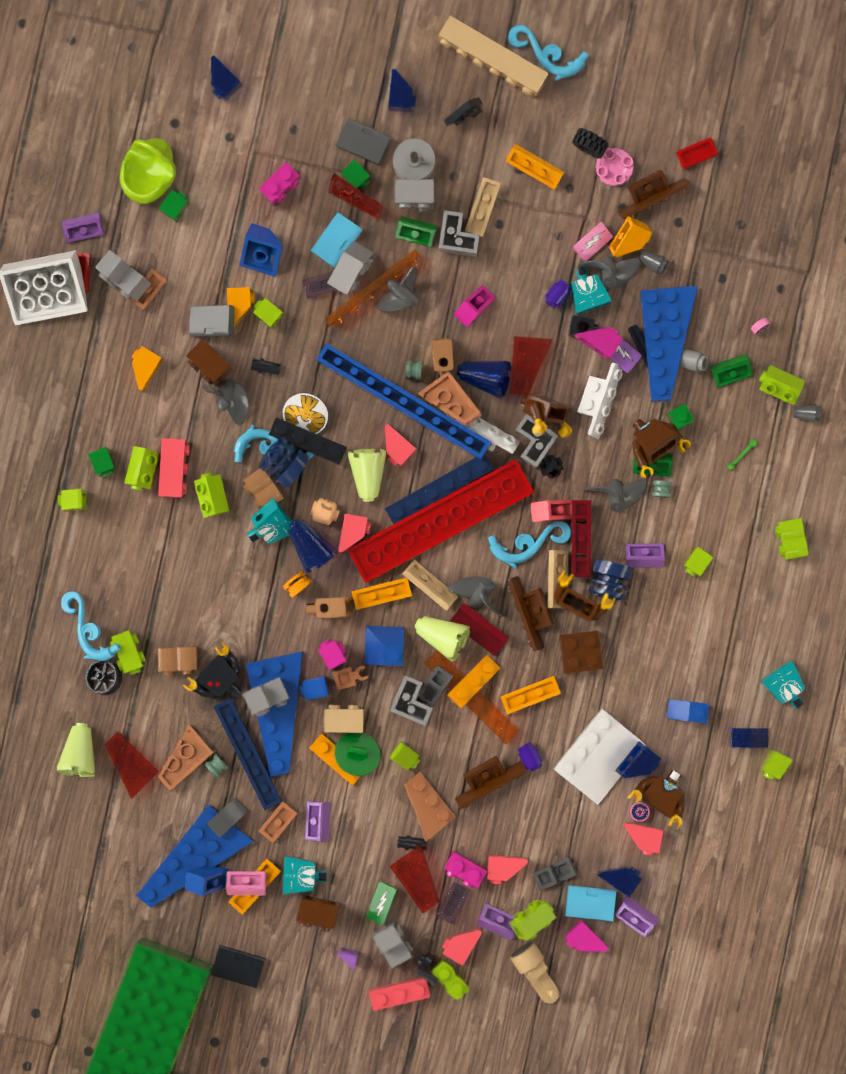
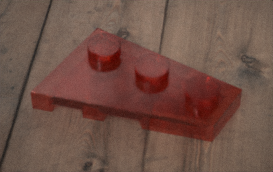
M333 174L330 179L328 193L378 220L383 210L381 204L359 191L337 174Z
M514 336L510 394L529 395L552 339Z
M119 731L104 744L130 798L133 799L159 771Z
M421 844L389 866L422 913H425L440 902Z

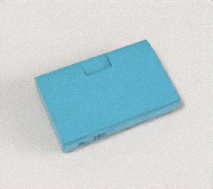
M337 212L311 249V252L335 268L343 252L356 241L363 230Z
M568 885L565 916L613 922L616 890Z

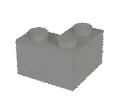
M395 179V206H399L400 209H410L411 206H415V209H418L419 212H430V209H434V180Z
M444 210L439 252L476 257L479 235L461 232L463 213Z
M354 241L343 252L327 283L346 295L351 290L355 291L360 283L357 280L360 274L363 276L373 263L371 257L374 252Z
M110 250L95 267L100 272L98 276L115 290L120 288V294L128 300L131 297L138 301L151 285L147 279Z
M526 414L515 432L530 442L520 459L536 469L558 435L548 428L542 435L540 433L534 434L532 428L536 425V422Z
M405 675L390 711L426 726L433 708L416 701L423 682Z
M280 677L243 693L252 715L257 713L258 717L270 712L269 707L276 705L278 708L287 704L286 700L290 698Z
M394 921L373 932V938L381 953L385 955L391 968L412 957L411 952L414 951L409 941H404V932L399 924L395 925Z

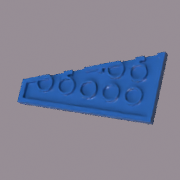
M698 286L641 290L640 292L651 403L671 401Z
M302 652L246 664L251 690L280 677L290 697L286 700L287 704L278 708L276 705L269 707L270 712L259 717L257 715L270 777L290 772Z
M208 805L136 896L151 908L185 886L187 871L197 867H215L254 840L235 825L219 838L207 825L219 812Z

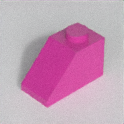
M482 285L461 304L453 315L468 327L486 310L496 297Z
M612 327L577 333L575 335V338L604 359L611 358L623 340L619 336V332Z
M581 919L565 934L567 938L565 943L572 950L575 948L578 951L609 950V947Z

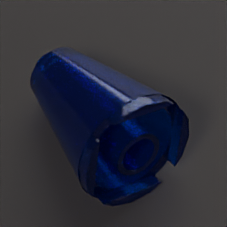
M463 361L462 365H458L457 376H459V380L492 396L503 399L502 396H505L510 382L507 371H511V362Z
M296 519L289 524L288 533L302 567L307 574L312 572L311 568L316 567V569H319L334 557L332 553H338L336 548L305 520L299 521V519Z

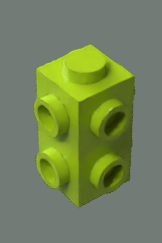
M770 365L767 372L763 370L759 378L761 382L759 390L794 405L802 392L805 380Z
M133 446L124 483L132 485L131 489L141 492L143 488L151 490L160 452Z
M212 472L200 475L201 479L195 480L194 484L203 518L229 512L228 501L220 474L212 475Z
M128 630L112 636L111 647L116 643L121 646V650L117 652L119 657L117 664L120 671L124 670V673L129 672L130 675L141 672L140 668L144 667L143 662L146 659L143 651L138 650L137 644H139L136 633L132 634V631Z
M535 900L528 905L526 910L517 913L509 924L519 939L529 941L535 938L537 932L550 926L551 921L556 917L550 903Z

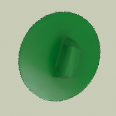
M347 733L336 744L335 759L339 767L346 773L354 776H364L371 773L377 767L380 760V750L378 744L371 736L365 733Z

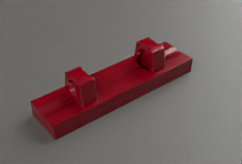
M572 500L571 574H573V577H591V500Z

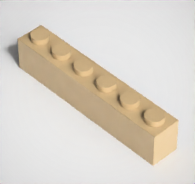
M449 16L438 35V40H440V44L444 47H452L457 50L456 53L458 55L473 59L475 65L490 69L489 72L496 77L502 76L509 85L513 87L519 86L522 88V92L528 96L534 95L537 97L548 78L549 73L452 16Z

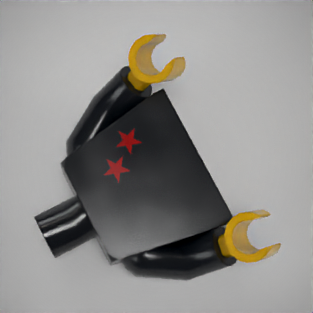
M221 642L224 646L223 649L219 650L215 647L218 655L195 681L191 677L187 678L191 681L189 686L183 684L187 690L193 691L202 697L213 699L223 697L226 692L236 699L242 693V690L235 684L240 678L238 660L228 649L225 642Z

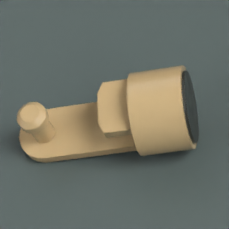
M529 942L514 951L510 959L519 973L525 974L543 1002L554 1003L559 998V991L546 972L547 966L543 962L544 956L536 944Z

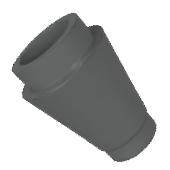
M643 251L639 258L644 265L656 274H663L669 263L665 256Z
M817 404L794 406L793 418L813 423L820 421L821 406H817Z

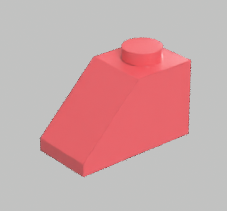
M387 423L385 425L386 453L389 456L387 460L395 467L397 465L402 467L416 451V448Z
M551 500L531 503L532 522L572 519V500Z
M350 514L344 515L338 552H345L365 537V533L369 534L371 522H367V517Z
M624 822L623 826L637 847L643 850L642 854L654 856V853H659L663 836L662 829Z
M489 855L487 879L491 880L490 883L502 884V881H507L528 863V859Z
M478 928L452 935L450 939L446 938L441 947L444 949L443 954L463 966L481 936L482 930Z

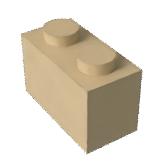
M329 705V709H325L324 732L363 733L364 709H360V705H348V709H340V705Z

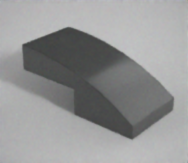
M437 665L417 697L433 707L452 680L453 675Z
M234 798L207 825L221 838L248 811Z
M570 856L533 872L540 891L578 874Z

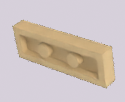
M483 177L465 229L466 233L478 234L479 237L483 238L501 186L500 182Z
M549 550L548 608L564 609L558 605L559 601L555 599L554 593L559 583L558 578L564 570H566L565 574L568 576L569 551Z
M416 560L403 572L405 577L446 611L459 597L455 593L450 592L447 586Z

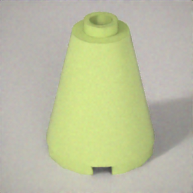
M375 449L354 450V453L348 451V458L359 498H363L365 502L374 501V498L379 495L386 450L380 449V453H376Z
M424 616L422 619L419 618L415 624L416 633L453 662L460 656L457 652L461 648L464 649L470 634V627L467 625Z
M76 723V726H72L57 765L58 773L73 776L74 774L80 775L79 777H94L95 763L91 728H88L87 724Z

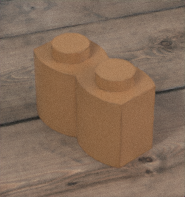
M258 469L244 479L246 484L243 487L249 495L253 493L257 499L254 503L259 510L272 498L278 504L285 500L271 478L266 474V471Z
M198 647L158 648L159 672L163 671V675H175V671H182V674H194V670H198Z

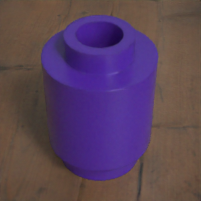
M560 279L553 284L544 296L547 299L545 303L553 309L555 307L560 308L570 295L572 288Z
M529 742L518 748V755L527 770L531 769L533 772L542 767L541 762H543V759L535 745Z

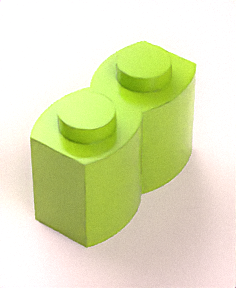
M802 518L778 522V526L775 527V534L781 540V545L778 546L780 557H784V560L809 556Z
M442 959L432 968L435 978L446 986L447 992L454 999L459 1000L468 992L466 981L455 973L453 966L447 960Z

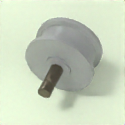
M420 139L403 141L396 148L393 155L394 170L401 180H427L435 168L433 149L428 143Z

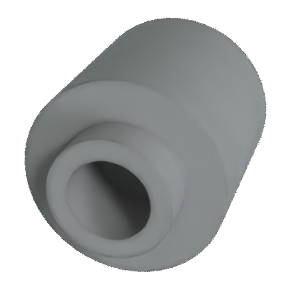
M687 349L682 352L680 359L681 368L696 372L706 370L708 365L707 356L703 353Z

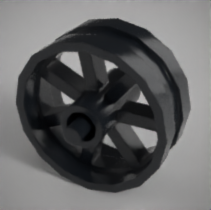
M107 660L93 662L88 667L85 676L87 687L91 691L103 696L115 693L120 688L123 679L122 671H120L118 665ZM110 664L113 667V669L108 672V666ZM102 665H104L103 672L99 669ZM98 680L99 682L95 686L94 681ZM103 684L104 691H98Z

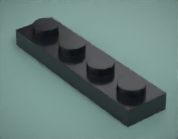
M277 417L269 433V436L276 439L283 436L288 440L287 443L291 442L297 448L340 465L347 448Z

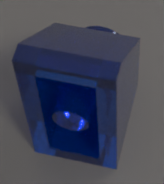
M213 55L211 57V86L214 89L212 93L219 100L223 98L226 102L242 84Z
M392 69L388 110L411 112L412 107L416 106V96L413 95V89L396 69Z
M730 727L729 747L768 748V728Z
M638 741L615 772L624 779L649 775L657 769L662 759Z
M622 866L597 872V876L629 898L642 880L639 876L641 872L632 866L630 868Z

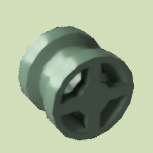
M407 360L405 379L416 378V380H421L422 361L414 363L411 360Z
M653 481V486L655 487L652 492L653 497L671 498L670 487L672 482Z
M217 754L213 756L211 762L205 763V766L216 778L220 776L223 770L226 771L229 768Z

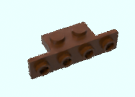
M659 170L627 186L633 204L617 211L622 219H627L628 216L633 218L636 213L642 210H649L654 204L667 201L670 196L676 193H683L691 184L686 178H683L668 185L663 171Z
M519 577L508 579V588L514 596L515 607L520 613L522 626L528 635V643L534 652L543 649L544 645L538 630L554 624L543 591L539 588L524 593Z
M496 755L463 774L471 789L457 796L455 800L460 809L469 807L473 802L487 797L498 788H503L512 780L521 778L527 773V769L522 761H519L504 770Z

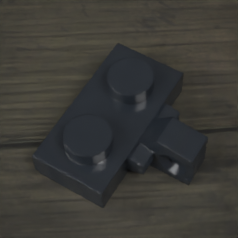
M477 97L467 101L444 119L446 125L455 124L458 126L466 121L465 118L469 116L475 118L483 112L479 107L483 104L481 99Z

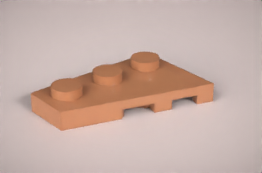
M449 371L418 393L420 398L466 427L482 416Z
M188 724L171 757L168 758L158 775V778L171 792L214 754L212 749L190 724Z
M421 772L404 784L410 802L418 817V823L421 825L425 841H428L456 818Z

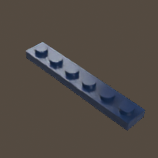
M486 454L482 461L473 458L388 506L385 510L392 523L395 524L494 470Z
M230 698L214 706L264 810L281 803L282 800L232 699Z

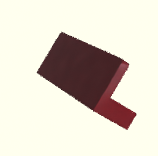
M465 603L462 604L450 620V622L469 626V637L493 656L509 640L505 634Z

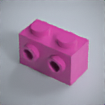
M285 162L259 188V191L274 206L285 199V194L290 189L294 190L299 185L300 175Z
M329 639L320 644L321 648L318 651L329 670L347 661L344 655L347 651L342 642L337 643L336 640L332 642Z
M454 850L444 866L448 876L454 879L457 877L463 879V884L471 889L474 886L478 888L487 873V869Z

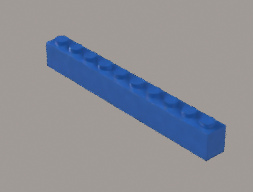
M327 343L316 359L322 366L482 461L491 446L490 441Z

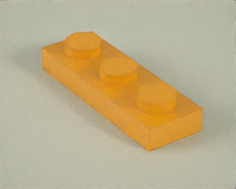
M514 144L506 159L507 163L554 190L564 174V171L517 144Z
M407 577L351 591L356 610L412 596Z
M486 655L447 695L462 708L500 667Z
M551 676L502 695L500 698L506 713L510 714L559 695L561 692L555 677Z
M321 733L309 748L353 786L361 776L350 775L339 767L335 759L336 745Z
M266 858L255 872H266L267 888L281 870ZM234 895L228 902L243 915L260 895Z

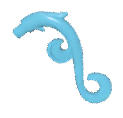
M524 25L514 26L508 34L509 43L515 48H522L528 44V41H518L517 35L520 32L526 33L537 60L548 72L557 75L556 81L578 73L585 66V61L589 57L583 51L574 62H567L569 66L559 67L552 64L547 58L549 55H552L553 62L560 59L561 49L558 46L550 44L542 51L533 33Z
M253 424L237 440L234 447V462L242 463L243 454H245L247 448L251 447L248 443L252 440L266 438L271 441L272 445L278 439L269 436V430L254 429L255 425ZM264 440L261 442L259 450L264 455L270 446H267ZM305 453L309 456V459L314 456L312 453Z
M558 520L549 524L536 542L528 534L519 535L515 540L516 547L519 550H523V545H528V549L520 554L506 552L508 548L502 547L497 542L495 535L488 537L491 545L489 548L498 560L516 569V563L524 562L538 552L553 528L560 527L563 531L560 537H555L553 534L550 537L559 544L566 543L570 539L571 528L566 522Z
M74 591L67 592L61 600V606L65 612L74 614L78 610L71 608L70 602L72 599H76L79 603L77 634L80 646L87 654L84 656V659L105 661L114 657L115 653L121 650V646L118 643L112 647H99L100 650L90 645L88 640L93 641L100 638L101 629L95 623L85 624V607L81 594Z

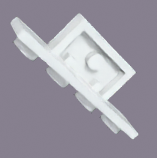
M613 362L606 380L589 376L577 411L580 414L593 417L588 435L595 439H599L604 431L606 417L610 413V406L613 398L616 396L618 382L623 375V370L618 364Z
M478 418L466 427L490 441L491 446L489 450L492 452L496 445L508 452L514 453L520 443L512 435L503 432L481 418Z

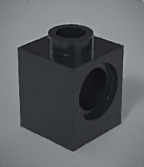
M572 315L568 336L575 337L577 333H581L578 330V325L582 323L588 326V331L597 330V325H594L595 319Z

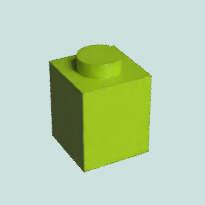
M266 298L263 301L260 299L253 307L255 309L253 314L271 329L284 315L280 309Z
M698 546L695 547L683 565L686 568L685 572L692 577H700L713 557Z

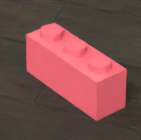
M162 438L159 497L183 498V494H187V483H184V477L188 475L189 465L185 461L186 456H189L190 445L187 444L186 440Z
M422 977L369 989L373 1011L430 998L428 983Z

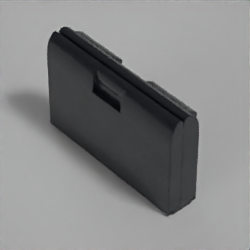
M219 945L211 975L257 988L265 958Z

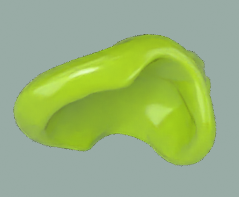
M157 138L135 140L124 157L120 169L122 190L131 200L141 204L151 203L160 198L169 189L176 177V167L173 163L171 147L165 140Z

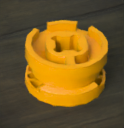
M303 570L282 586L290 592L291 598L297 596L312 583L310 578L307 579L306 573Z

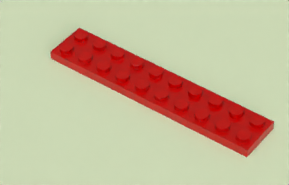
M515 459L347 550L364 582L367 583L530 496L534 491L518 461Z

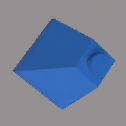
M251 223L245 236L239 266L276 277L283 244L269 228Z
M366 626L364 664L403 666L404 627Z

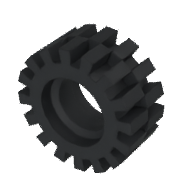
M583 128L578 129L572 140V144L575 147L586 152L588 155L590 154L600 159L609 146V143L602 137Z

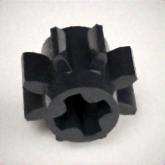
M554 455L545 456L542 459V463L539 464L543 477L547 475L549 478H556L561 474V470H564L561 458H555Z

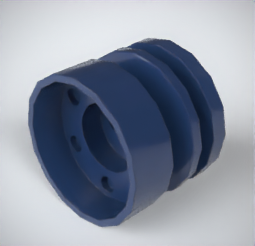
M282 436L268 448L259 464V468L262 471L267 470L266 474L269 476L277 471L274 480L284 488H287L303 471L309 456L299 448L291 453L294 444L291 442L287 444L288 440Z
M595 559L592 572L600 575V579H590V582L598 584V587L589 586L588 591L601 598L604 597V594L608 593V599L615 597V601L627 600L628 595L620 593V590L629 591L630 588L623 585L622 581L632 580L634 568Z

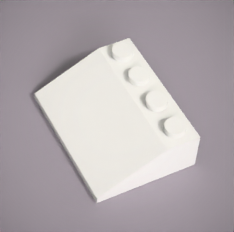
M76 250L4 264L0 269V280L15 325L88 311L82 270Z
M600 709L553 769L598 805L646 745L607 712Z

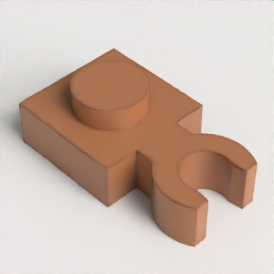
M365 666L358 667L354 672H352L351 667L332 672L337 690L355 686L356 679L362 681L368 679V676L361 677L359 675V671L365 669Z

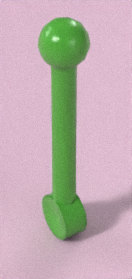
M752 439L747 448L733 463L727 465L728 470H734L735 465L752 447L757 445L756 440Z

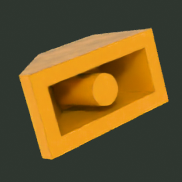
M628 216L609 249L615 257L642 249L645 243L650 240L652 231L646 223Z
M250 287L227 288V305L235 307L234 327L252 309V304L255 303V293L251 292Z
M141 346L132 355V359H134L132 365L138 389L144 392L163 359Z

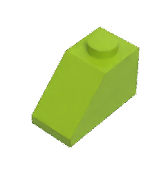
M83 489L61 491V495H58V506L63 511L87 510V491Z
M402 741L389 757L407 771L410 768L414 770L420 762L418 759L420 754Z
M770 750L760 770L764 772V777L772 781L774 778L780 780L790 766L792 759L774 750Z

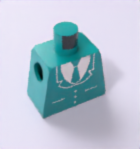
M586 267L575 270L578 280L571 283V290L576 315L611 303V298L597 274L589 276Z
M272 498L252 516L251 520L255 528L247 532V535L252 542L263 537L267 544H272L297 531L289 516L278 502Z
M788 661L760 680V683L780 704L789 701L794 709L804 704L799 693L804 691L805 687L793 661Z
M289 855L285 856L283 894L313 891L315 889V882L326 883L327 871L316 870L315 861Z

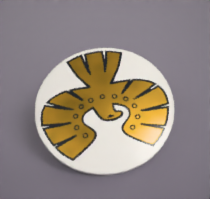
M300 393L292 396L285 403L283 419L318 434L327 424L328 411L325 404L318 397L307 393Z

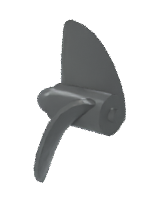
M607 256L603 262H581L578 264V268L602 269V283L611 290L622 286L636 273L640 259L632 258L616 263L612 257Z
M412 267L401 282L388 280L387 286L391 292L377 300L374 304L375 307L382 312H395L407 307L409 309L413 306L415 307L419 300V297L413 293L418 269Z
M229 379L222 382L220 390H215L208 383H203L202 388L206 392L218 395L216 401L218 409L220 411L227 409L237 425L241 424L248 412V396L244 387Z
M612 479L608 487H589L584 491L609 494L610 509L619 513L631 507L642 496L646 488V480L643 479L622 486L618 479Z
M467 577L455 581L449 587L450 592L470 598L472 609H477L485 604L495 614L504 617V614L499 612L487 599L495 587L489 578Z

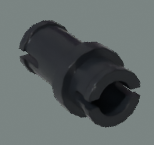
M253 358L251 370L258 371L261 374L266 372L279 375L281 363L264 361V358L260 360Z
M406 835V837L398 836L397 848L426 851L427 841L424 838H413L410 835Z

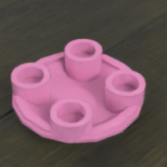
M618 148L606 149L601 159L598 158L596 163L598 177L605 184L611 186H618L627 182L632 176L634 169L632 157L624 150Z

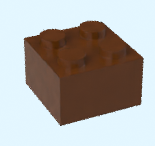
M203 339L186 355L189 359L187 363L196 372L200 370L203 373L201 375L202 378L209 385L214 383L218 386L232 371V368Z
M598 631L559 635L564 674L603 669Z
M302 895L296 921L300 922V926L311 927V925L319 926V930L329 932L330 929L335 927L340 903Z

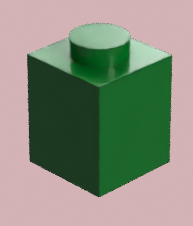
M355 160L341 172V176L356 192L360 189L363 191L370 184V175Z
M171 190L159 207V210L177 222L189 205V202L186 200L187 196L179 190L177 193Z
M686 404L666 414L671 424L675 425L677 430L694 421Z
M107 447L88 454L97 476L102 475L105 478L112 475L113 470H116Z

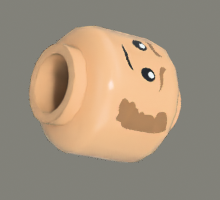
M320 498L318 501H314L310 515H312L315 522L329 526L332 521H337L340 511L336 510L337 504L335 502Z

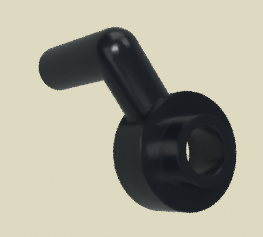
M429 953L426 955L422 954L416 962L419 965L417 967V974L433 986H436L439 980L426 971L434 956Z

